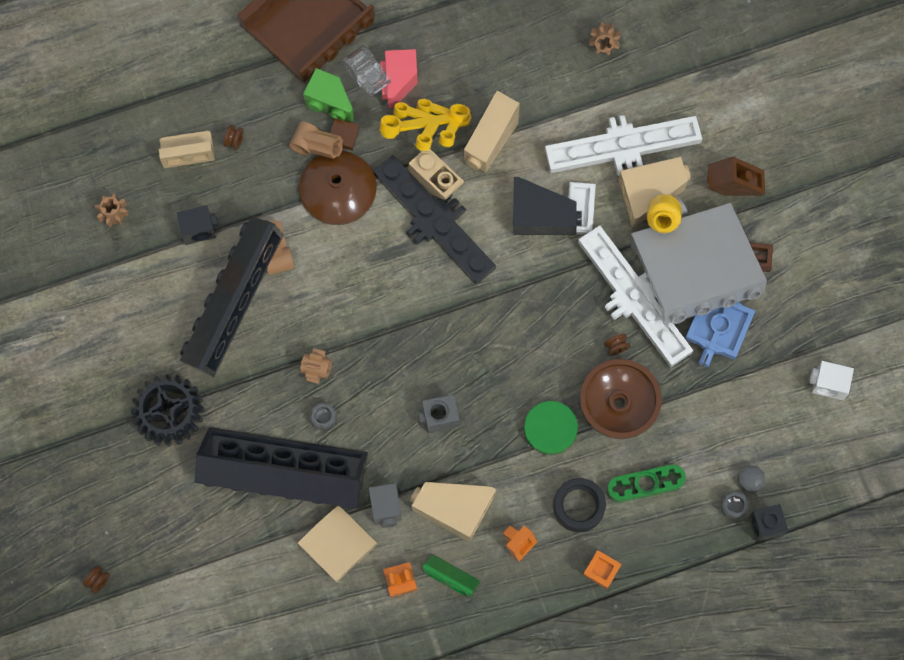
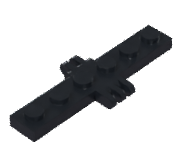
M394 155L374 170V175L414 217L410 222L412 227L407 230L406 235L410 238L418 232L419 234L413 239L416 245L424 239L427 242L434 239L476 285L496 269V265L455 222L465 213L466 208L462 205L454 211L453 209L460 203L456 198L448 204L446 203L453 194L446 200L442 198L435 200Z

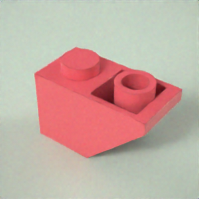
M416 49L385 51V61H381V76H386L387 84H382L383 100L388 99L389 108H394L395 104L399 103L418 84Z

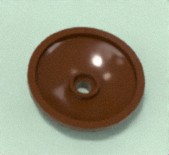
M342 151L340 156L334 159L321 155L317 156L305 167L299 181L300 199L306 211L318 221L330 225H344L360 219L369 211L376 197V179L371 167L361 157L346 151ZM335 178L341 179L339 184L332 183Z
M614 359L599 364L586 376L581 387L580 406L586 421L594 430L609 438L629 439L641 435L653 425L661 409L662 397L657 380L647 368L631 360ZM616 400H621L624 403V406L620 408L616 407L614 402Z

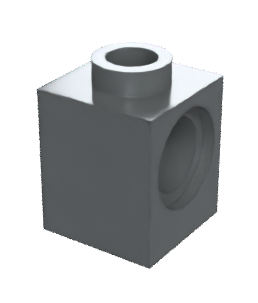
M454 394L422 401L423 410H418L421 426L426 425L428 433L460 427ZM440 409L446 415L443 419L436 420L431 416V413L434 410Z
M396 483L370 487L369 493L375 525L380 524L382 528L397 525V521H402Z

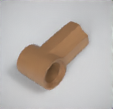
M302 121L299 123L289 143V147L301 155L309 156L310 153L334 159L337 156L339 157L343 150V139L338 135L320 131L314 125Z
M271 220L270 222L276 224L283 233L281 221ZM284 236L267 268L269 276L295 269L290 248L287 246Z

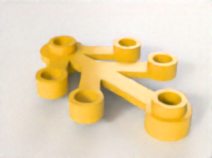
M420 99L415 109L406 103L399 102L394 106L393 115H385L381 118L379 130L383 137L393 139L401 131L425 128L423 133L417 136L415 146L421 151H428L431 148L432 137L439 125L448 124L446 130L440 132L439 144L444 147H451L454 144L455 133L458 128L470 124L472 116L470 109L462 104H454L449 109L434 104L428 99ZM408 116L413 117V118H416V119L406 120V121H401V120H400V119H406Z

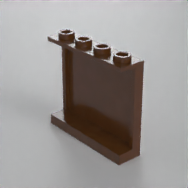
M253 0L237 16L240 26L302 83H305L308 79H311L316 68L320 69L326 62L333 61L341 48L345 45H350L363 28L367 29L371 26L375 18V12L372 4L367 7L360 0Z

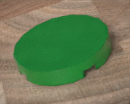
M546 401L539 403L526 416L524 425L526 440L541 454L556 455L563 453L573 444L577 437L578 423L576 416L569 407L560 402Z

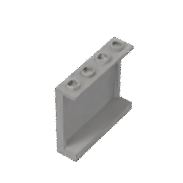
M731 203L683 217L677 229L670 233H658L652 228L631 233V248L634 255H639L663 311L664 325L669 323L677 324L688 317L706 315L714 309L720 307L728 308L739 301L746 299L754 300L765 294L767 280Z

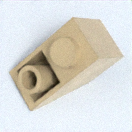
M431 149L420 152L409 162V173L428 193L444 200L464 183Z

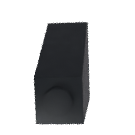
M514 177V235H577V226H582V211H577V201L523 178Z

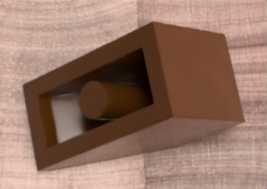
M733 156L708 164V189L724 196L765 195L764 170Z

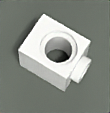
M821 361L819 366L813 368L809 383L813 384L812 393L844 400L849 394L854 368Z

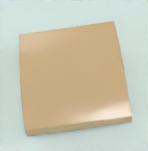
M339 506L327 514L298 542L336 582H339L356 563H360L378 544Z

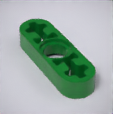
M668 465L617 476L609 482L607 494L613 502L624 503L674 492L683 486L686 475L680 466ZM669 472H673L674 476L679 475L680 478L677 479L676 485H673L671 481H664L661 484L663 488H659V479L656 474H660V479L667 478ZM642 477L651 478L654 482V488L650 491L642 490L638 484L639 479ZM630 480H634L633 487L637 494H632V489L625 490L623 496H619L618 492L613 493L617 483H620L621 487H627L631 484Z

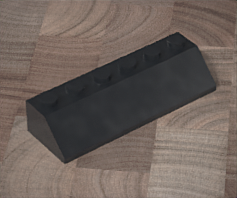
M251 217L249 222H245L241 227L239 233L241 238L237 246L234 245L228 254L229 262L225 270L222 269L216 278L217 286L213 294L210 293L205 300L204 308L206 309L202 317H198L193 324L192 331L194 333L190 341H186L181 349V362L212 377L215 376L284 236L276 224L270 221Z
M209 427L196 454L195 483L204 484L208 487L217 486L230 488L234 491L255 492L260 495H274L290 500L299 499L311 501L315 504L324 503L341 508L356 509L361 495L368 452Z

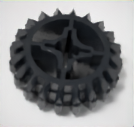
M165 374L164 381L155 376V384L151 385L149 381H145L144 384L147 389L145 391L142 389L137 390L141 398H133L132 400L133 404L138 406L131 409L132 415L136 416L132 422L134 425L139 426L137 429L140 435L145 434L144 438L148 442L154 438V443L159 446L164 439L165 445L170 447L172 439H175L176 443L181 445L182 440L180 437L184 435L189 440L191 435L188 431L191 429L197 432L199 428L195 422H203V417L199 415V413L205 411L204 406L200 405L203 398L201 395H196L198 388L196 386L190 387L191 382L188 379L181 383L179 375H176L173 381H171L169 374ZM166 392H178L186 398L182 400L180 398L170 399ZM158 396L157 404L147 412L151 401ZM164 401H166L167 404H168V406L171 407V408H170V412H171V413H170V417H171V420L169 419L168 415L165 414V412H166V409H165L166 405H165V402H164ZM189 408L186 418L178 425V417ZM154 420L156 422L164 421L167 422L170 429H159L149 424V422Z

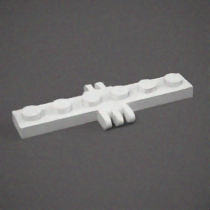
M625 115L619 116V126L616 125L615 117H610V127L606 128V134L545 146L550 173L614 161L616 173L619 176L624 164L626 169L633 168L632 163L634 162L636 167L643 166L640 155L701 143L702 136L697 118L693 116L633 128L632 123L627 124Z
M601 226L578 240V244L615 292L610 296L612 301L605 305L607 311L612 310L616 306L618 307L611 314V317L615 320L621 315H624L625 318L632 315L670 368L692 354L693 349L673 323L664 325L663 311L655 300L657 297L646 272L639 277Z

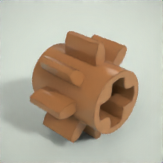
M600 22L598 29H591L593 37L590 38L589 44L595 45L597 54L599 52H606L607 55H610V51L613 48H619L618 39L621 37V32H615L614 23L608 25Z
M115 193L112 194V197L105 198L101 196L102 201L100 205H95L96 210L100 213L97 215L99 222L106 220L109 228H111L112 224L123 225L122 220L124 216H129L128 211L124 209L127 205L124 199L118 201Z
M313 348L312 353L304 354L300 372L306 374V381L319 384L320 379H327L329 377L332 359L327 358V355H325L326 351Z

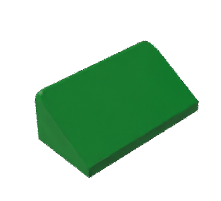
M432 555L423 565L424 574L467 598H472L480 584L479 579L435 555Z

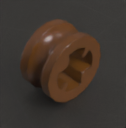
M229 125L224 137V147L232 146L234 150H238L243 140L244 128L239 127L235 129L234 125Z
M626 334L613 336L604 342V346L609 348L607 352L609 356L621 354L631 347L630 343L625 341L627 339Z
M96 566L87 575L83 586L86 588L91 587V592L96 594L107 583L110 574L108 572L103 573L102 568Z

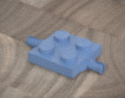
M737 302L728 308L720 307L714 309L706 315H695L685 340L704 349L698 363L702 366L707 357L704 367H709L714 354H720L735 360L755 310Z

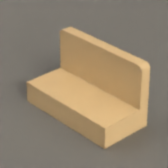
M210 131L160 139L161 149H159V156L164 168L215 160Z

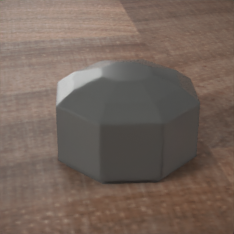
M319 403L312 408L310 420L316 429L327 431L335 425L337 413L331 404Z
M746 466L738 474V485L746 493H756L765 484V473L758 466Z
M733 491L724 496L720 508L725 517L736 520L745 516L749 502L744 494Z

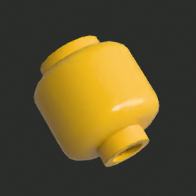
M657 195L648 205L647 221L649 226L658 233H670L677 229L681 223L682 216L680 202L672 195Z

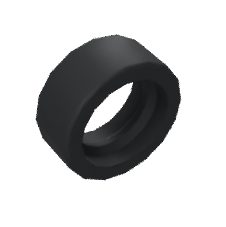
M575 478L563 483L557 490L553 503L554 515L559 524L565 529L576 533L587 532L595 528L602 520L606 508L605 495L601 488L593 481L585 478ZM574 490L587 491L595 500V512L585 521L573 520L564 511V499L568 493Z

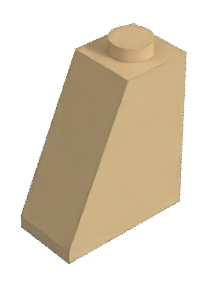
M499 91L495 93L464 149V160L469 167L474 170L480 169L487 172L518 125L520 103Z
M681 157L620 171L618 181L632 227L640 225L647 219L648 205L654 197L661 194L676 197L686 189L687 182L690 180V171L687 165H683Z
M425 482L422 488L417 487L410 502L413 503V512L470 542L496 495V489L488 486Z

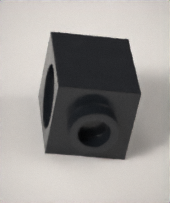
M207 205L176 212L185 245L216 238L214 229L219 228L215 213L210 214Z
M780 504L753 510L749 516L756 543L782 537L788 531Z

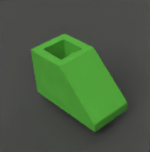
M316 68L303 94L305 105L314 112L320 113L322 111L330 114L333 119L352 123L354 120L353 109L340 78Z

